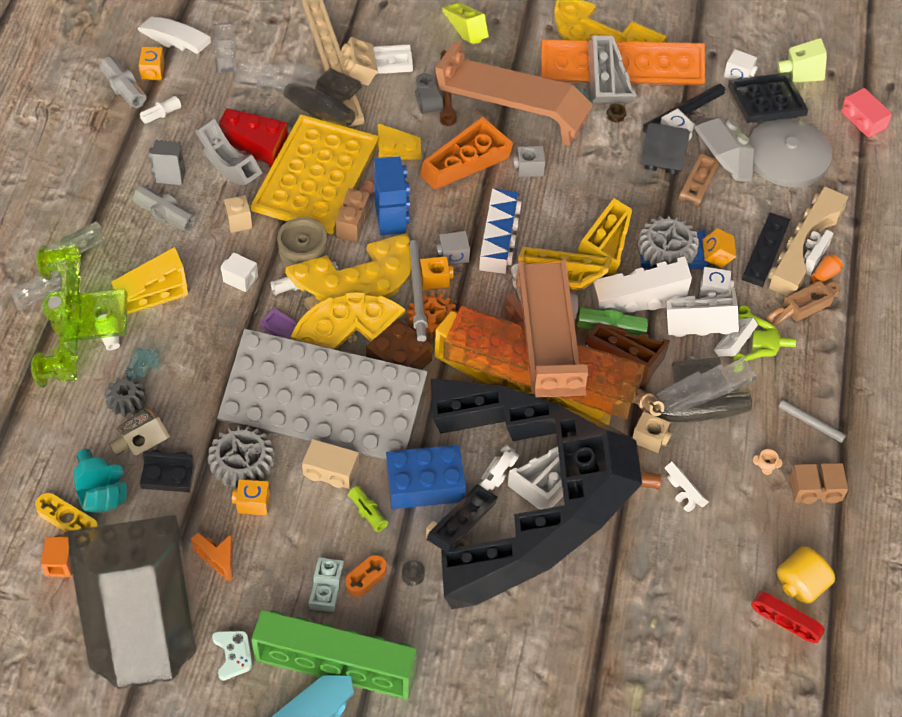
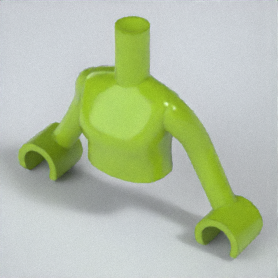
M743 305L738 309L740 314L738 319L754 318L756 323L766 330H754L752 353L747 355L738 353L734 356L735 363H733V369L736 372L743 371L746 367V362L749 360L777 355L780 347L796 348V338L781 337L780 332L774 325L751 314L749 307Z

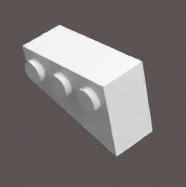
M730 288L728 293L721 295L709 292L707 293L708 297L695 299L693 295L667 300L668 335L683 337L686 334L705 336L709 333L731 334L739 332L738 304L735 288Z

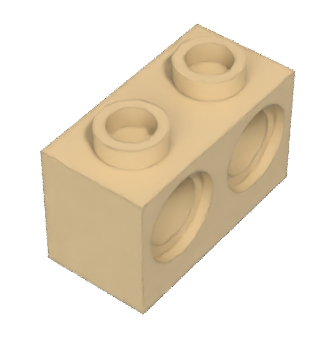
M351 37L341 50L346 79L369 86L378 72L373 44Z

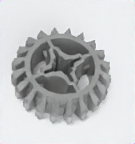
M669 215L666 219L659 216L657 221L651 219L649 223H645L639 234L638 248H640V255H644V261H650L651 266L665 261L667 265L678 262L677 258L684 256L688 264L692 263L698 253L699 239L697 238V232L693 231V226H687L686 220L680 222L678 217L673 220L670 219Z
M237 426L236 431L228 428L226 435L220 433L219 440L213 439V447H209L208 463L211 473L215 474L217 481L222 480L225 487L232 483V487L235 489L238 486L239 480L264 481V475H270L271 467L274 465L275 452L272 442L267 440L265 433L260 435L258 428L252 432L249 426L245 430H241Z

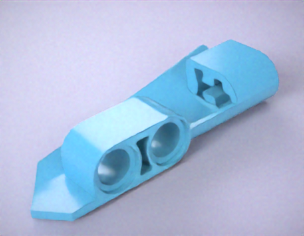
M337 675L322 676L271 717H340L345 710L346 701L354 694L351 676Z

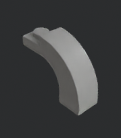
M210 119L194 130L204 146L202 151L208 160L222 175L233 183L247 185L262 174L253 155H243L236 151L224 136L215 119Z

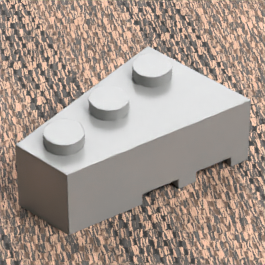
M592 36L588 42L591 103H632L637 95L629 81V74L625 71L622 63L623 59L614 37Z

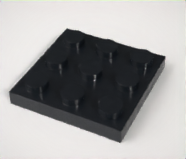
M788 73L731 79L728 82V88L747 123L807 116L808 108Z

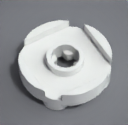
M508 444L500 450L503 452V455L501 457L495 456L483 473L482 481L479 482V485L484 489L492 491L495 486L499 487L506 477L503 472L508 466L512 467L517 461L519 455Z

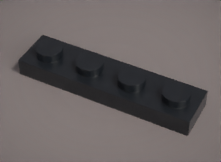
M769 213L744 271L743 281L760 287L764 286L791 219Z
M477 484L428 533L426 540L448 553L495 505L498 496Z

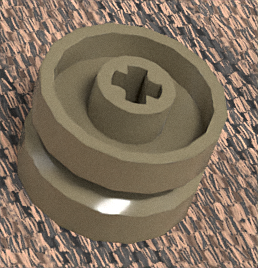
M299 217L289 220L278 231V253L283 268L286 269L287 266L328 256L327 233L324 226L318 221Z

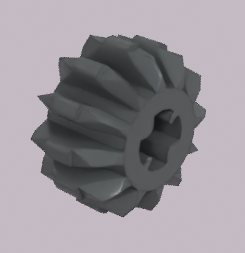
M128 376L124 380L117 378L116 383H109L108 390H105L107 407L112 409L115 415L121 413L124 418L127 413L135 415L136 409L142 410L143 403L147 399L145 387L139 384L137 378L130 381Z

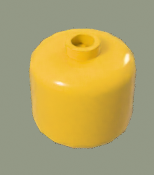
M806 546L799 547L777 568V576L783 585V591L789 597H795L798 601L806 604L814 602L835 582L834 571L828 562L815 550Z

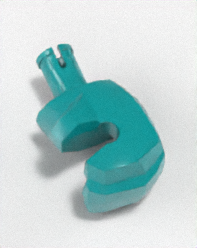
M89 449L80 450L76 456L79 464L74 468L73 477L82 509L94 513L115 510L125 503L127 487L125 482H119L125 474L123 467L118 464L110 465L101 457H93Z

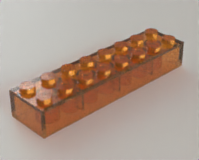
M461 306L444 341L443 359L531 387L524 326ZM577 343L579 363L587 364L588 367L586 395L558 397L628 419L642 381L645 365Z

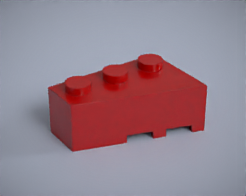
M226 108L219 121V127L232 147L241 152H248L253 155L255 160L258 161L260 159L266 162L270 168L288 138L287 122L229 108Z

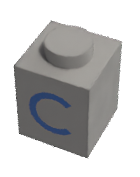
M466 231L439 234V244L435 245L437 257L447 256L448 265L469 262L470 247Z

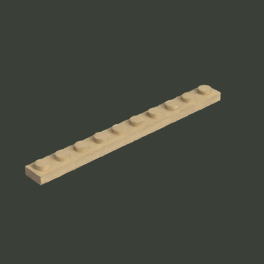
M301 0L343 126L351 127L364 124V117L352 82L346 79L345 69L343 68V56L341 55L323 0Z

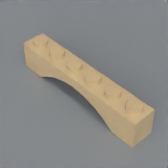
M825 186L820 194H815L811 203L813 207H808L803 216L804 223L799 222L795 230L797 235L790 237L786 246L787 252L782 251L777 261L779 266H774L768 278L771 279L769 289L785 296L799 291L807 272L803 259V246L806 244L807 239H810L812 231L819 232L827 227L836 225L845 209L848 196Z

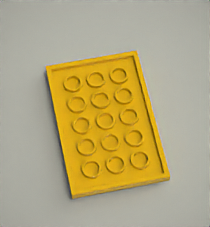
M300 114L251 203V211L287 222L299 217L311 218L323 225L326 233L333 235L336 230V219L341 206H343L348 189L357 188L378 146L379 136Z

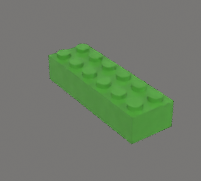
M271 610L270 612L261 611L252 636L255 661L317 677L351 676L353 686L407 700L409 698L417 670V649L407 643L395 644L387 642L386 639L379 636H373L372 638L363 636L355 630L344 631L336 629L333 625L327 623L316 624L303 617L292 618L284 616L283 613L276 610Z

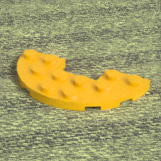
M556 0L554 22L560 36L564 40L590 41L592 36H613L615 42L666 43L667 36L633 21L630 22L622 33L590 19L596 12L597 6L585 0Z
M404 233L369 243L366 250L373 261L340 271L335 269L326 255L287 266L285 273L301 291L304 292L306 290L316 296L315 299L320 301L354 292L365 293V295L375 297L382 296L389 299L397 294L399 289L410 278L412 271L409 242L411 240L408 234Z
M359 292L345 293L344 296L333 299L330 297L312 307L300 319L292 332L291 340L337 350L357 330L371 342L398 318L400 319L405 314V309L385 297H375Z

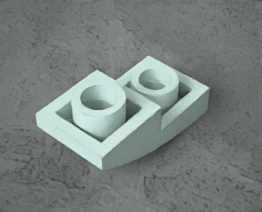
M318 558L314 573V584L309 599V610L334 613L344 561Z

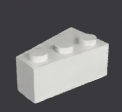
M558 446L549 450L548 454L538 459L536 457L531 459L528 464L521 468H514L509 471L508 487L539 510L552 508L563 497Z

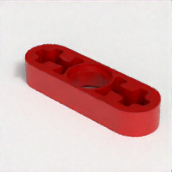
M758 592L751 604L757 613L807 642L819 643L825 632V628L821 623L769 593Z

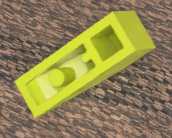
M461 2L442 7L443 13L462 39L471 44H477L482 42V39L489 37L484 13Z

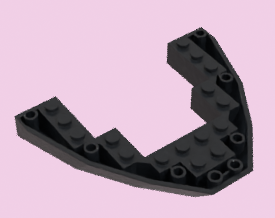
M431 379L433 420L440 434L506 422V428L512 441L556 434L564 497L563 506L514 514L516 537L455 547L448 553L441 550L444 598L451 609L476 606L550 570L599 531L643 484L636 440L585 413L502 385Z

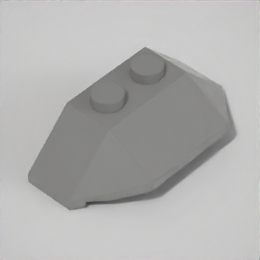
M731 118L696 119L694 121V129L715 158L726 170L731 172L732 177L736 181L750 182L753 175L754 148L749 143V138L738 128V123Z

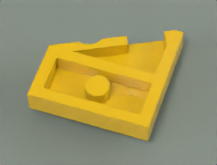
M378 124L379 158L401 156V160L422 158L420 137Z

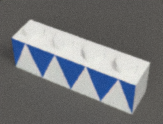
M492 189L480 255L479 270L506 274L507 265H512L513 252L509 251L510 248L515 247L516 235H512V233L518 229L519 218H515V215L520 214L522 201H518V192Z

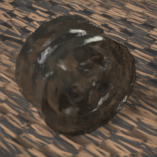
M417 560L407 561L402 567L404 583L409 586H417L423 582L425 574L423 564ZM411 569L417 570L415 577H410Z

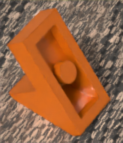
M200 533L195 534L191 538L193 551L229 582L232 579L233 571L232 536L229 535L217 546L211 538H204Z

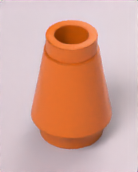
M834 254L824 256L810 276L813 283L819 281L824 283L837 275L843 267L842 261Z

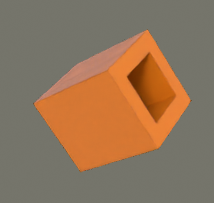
M64 535L45 537L41 567L45 576L71 577L76 550L71 537Z

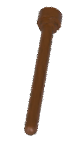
M446 50L441 52V59L447 52ZM443 91V109L440 112V123L444 126H452L457 121L456 111L452 108L451 93Z

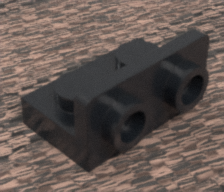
M160 450L143 452L144 466L140 480L141 489L190 493L195 470L193 455L185 452L167 453Z

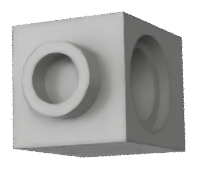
M543 146L517 147V155L513 156V168H517L518 177L544 176L545 156Z

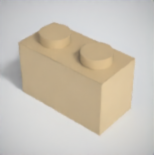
M312 439L302 462L303 476L313 481L320 480L330 483L337 488L344 487L350 489L359 467V452Z

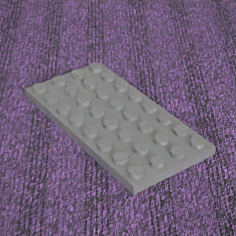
M244 329L217 419L244 427L249 426L252 429L258 428L261 431L310 443L314 439L359 452L360 455L386 461V452L408 450L428 371Z

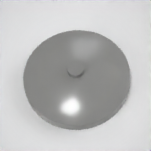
M794 119L770 120L756 127L749 137V143L754 148L753 170L771 183L785 187H804L819 181L829 169L832 160V150L828 140L819 130L805 122Z

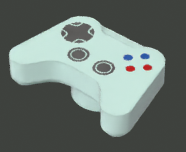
M243 631L215 632L212 636L213 642L224 649L226 656L224 665L218 670L219 678L227 680L251 670L252 659L247 634Z

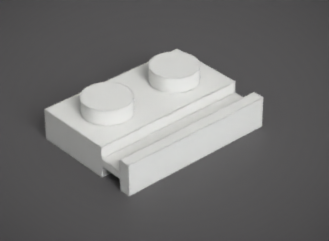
M410 44L373 47L378 69L376 74L413 71Z

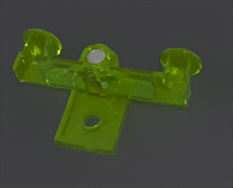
M74 244L59 246L58 249L50 250L46 246H41L36 254V266L41 277L45 280H50L53 271H58L62 276L61 291L51 292L43 300L44 315L51 321L53 330L60 337L59 348L54 349L53 356L44 357L41 352H37L31 361V374L34 382L39 387H45L48 378H57L60 382L77 380L78 341L127 335L128 292L125 289L80 294L81 252ZM108 310L105 318L98 319L101 311Z

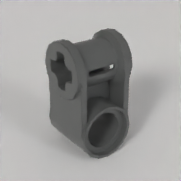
M427 73L418 75L416 78L417 88L415 90V97L418 101L420 112L424 114L442 110V96L438 91L433 76Z

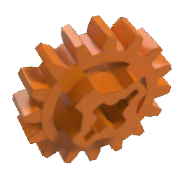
M431 292L430 297H427L423 293L424 315L427 316L428 323L426 334H429L430 339H433L436 329L451 311L457 313L456 305L451 304L450 298L444 300L443 294L435 297L434 292ZM410 303L409 310L407 311L408 325L413 327V330L416 332L413 325V317L415 316L414 303Z

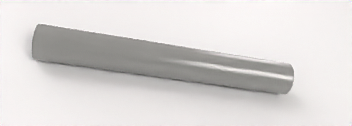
M782 400L778 408L840 443L844 441L846 434L785 400Z

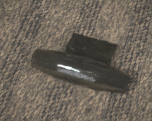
M329 68L317 80L315 88L288 83L284 88L283 94L286 99L299 109L326 122L350 126L355 120V112L342 102L350 100L362 88L359 80Z
M720 357L677 361L672 363L675 387L681 395L661 400L660 402L664 404V411L658 410L661 415L656 417L668 422L680 423L725 419L750 412L752 410V398L749 392L720 391L724 380Z

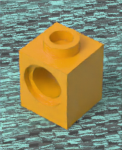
M447 256L420 259L423 290L450 287V279L454 278L453 266L448 265Z

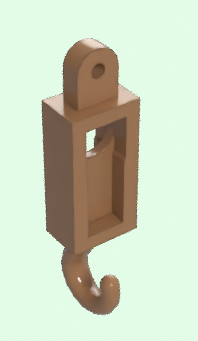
M821 281L785 297L782 307L773 310L766 317L765 321L776 327L790 316L795 322L802 320L830 306L834 297L839 294L841 287L836 282H830L826 285ZM817 295L819 300H813L811 297Z

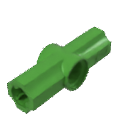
M579 307L576 316V327L592 330L599 322L627 329L626 333L641 336V333L646 334L648 319L623 315V312L600 311Z

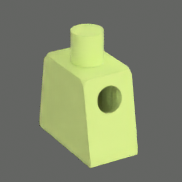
M822 38L791 47L788 53V60L777 62L779 74L789 72L793 82L825 80L827 52Z

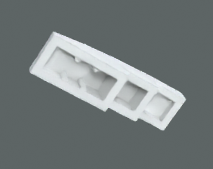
M150 17L138 27V31L167 48L173 45L182 51L188 48L198 54L211 43L210 36L195 28L166 18Z

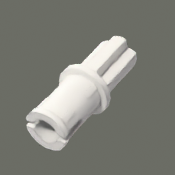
M176 96L162 103L156 102L155 106L142 111L140 118L144 123H149L159 117L165 118L166 114L180 109L181 103Z

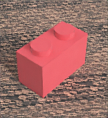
M865 88L847 96L841 110L844 116L868 138L886 129L892 113Z

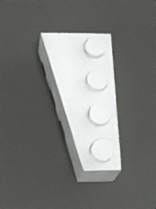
M685 256L677 258L678 262L667 265L665 261L658 263L657 268L644 271L642 267L635 269V271L627 276L620 273L596 280L591 291L595 310H613L623 313L656 310L658 308H666L667 300L687 297L692 277Z

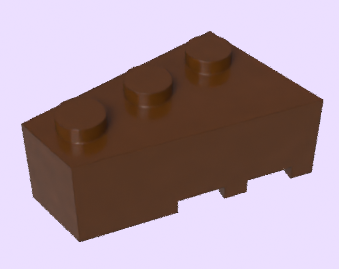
M598 322L587 335L585 346H589L606 368L644 387L664 360L670 340L663 339L661 342L649 339L647 334L641 333V336L626 333L627 329Z

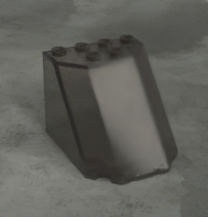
M176 515L68 531L69 556L89 669L107 679L117 689L155 684V682L172 681L179 673L182 665L196 653L187 562Z

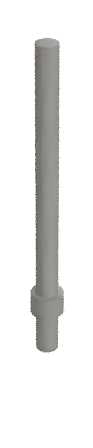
M411 240L409 246L415 308L413 325L416 329L417 340L424 342L426 340L428 323L427 316L424 315L419 246L417 240Z

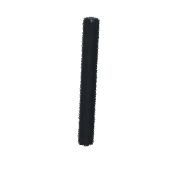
M719 83L643 124L642 131L646 134L650 123L661 124L662 117L676 109H679L684 115L693 112L724 95L725 86Z

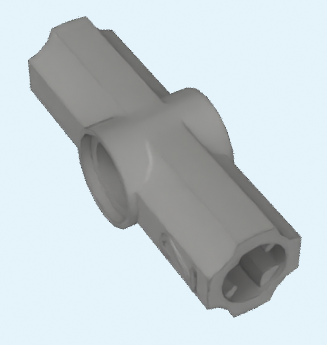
M110 56L104 58L99 65L100 70L109 80L115 94H121L130 107L137 109L143 106V103L147 100L146 95L137 85L131 71L125 70L115 58Z
M139 186L132 197L133 202L150 211L155 220L160 223L167 221L184 232H189L197 220L195 214L179 206L176 199L169 194L162 196L146 186Z

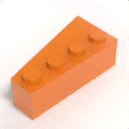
M481 117L426 158L422 163L420 177L433 189H439L509 159L513 142L484 117Z

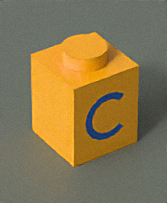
M142 47L139 60L141 79L162 80L165 65L163 48Z
M717 228L702 239L705 261L722 268L737 257L733 235Z
M239 480L238 488L233 489L232 504H236L237 513L252 515L268 514L270 500L269 481Z

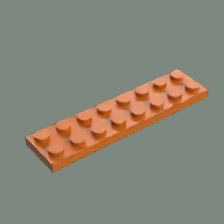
M542 40L541 77L564 83H590L589 41ZM616 42L631 84L699 86L705 84V44Z

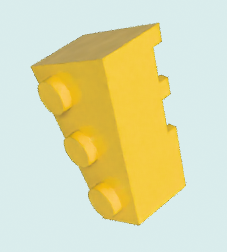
M613 198L582 239L576 252L578 254L612 258L608 273L605 274L606 276L615 275L620 265L624 241L633 210Z
M175 247L111 282L122 316L188 295L184 267Z

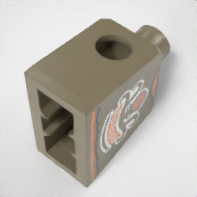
M148 406L119 425L116 429L120 437L108 444L116 456L127 449L135 456L170 438V435L160 418Z

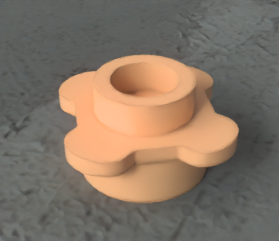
M765 449L759 456L756 455L753 458V463L759 465L762 472L766 475H770L772 470L782 466V460L771 449Z

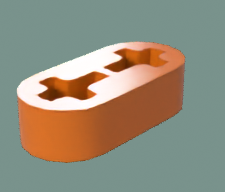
M372 555L352 570L345 579L346 592L352 597H361L371 590L386 576L387 563L385 559L379 555ZM371 565L375 567L380 565V571L375 569L371 572ZM352 581L356 583L361 581V587L359 588L357 585L352 587Z

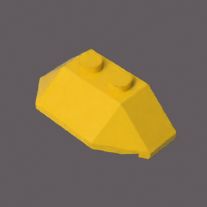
M524 246L518 256V261H523V264L560 263L561 260H566L569 288L572 290L585 289L608 273L612 258Z

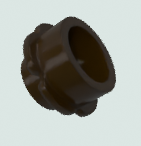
M618 103L610 105L606 111L607 118L614 123L622 122L627 116L625 107Z

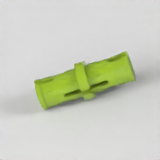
M360 486L352 488L348 493V497L358 507V513L361 517L367 519L374 528V531L380 532L384 530L388 525V521L377 509L378 505L376 502L370 500Z

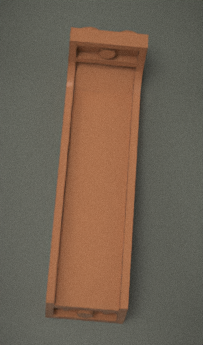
M453 42L435 67L439 90L549 116L559 123L562 144L568 146L579 136L580 129L587 123L588 113L593 106L573 84L464 59L465 54L462 50V43Z
M561 260L560 263L523 264V261H518L516 287L521 292L531 390L535 397L585 396L588 367L587 364L579 363L566 260Z

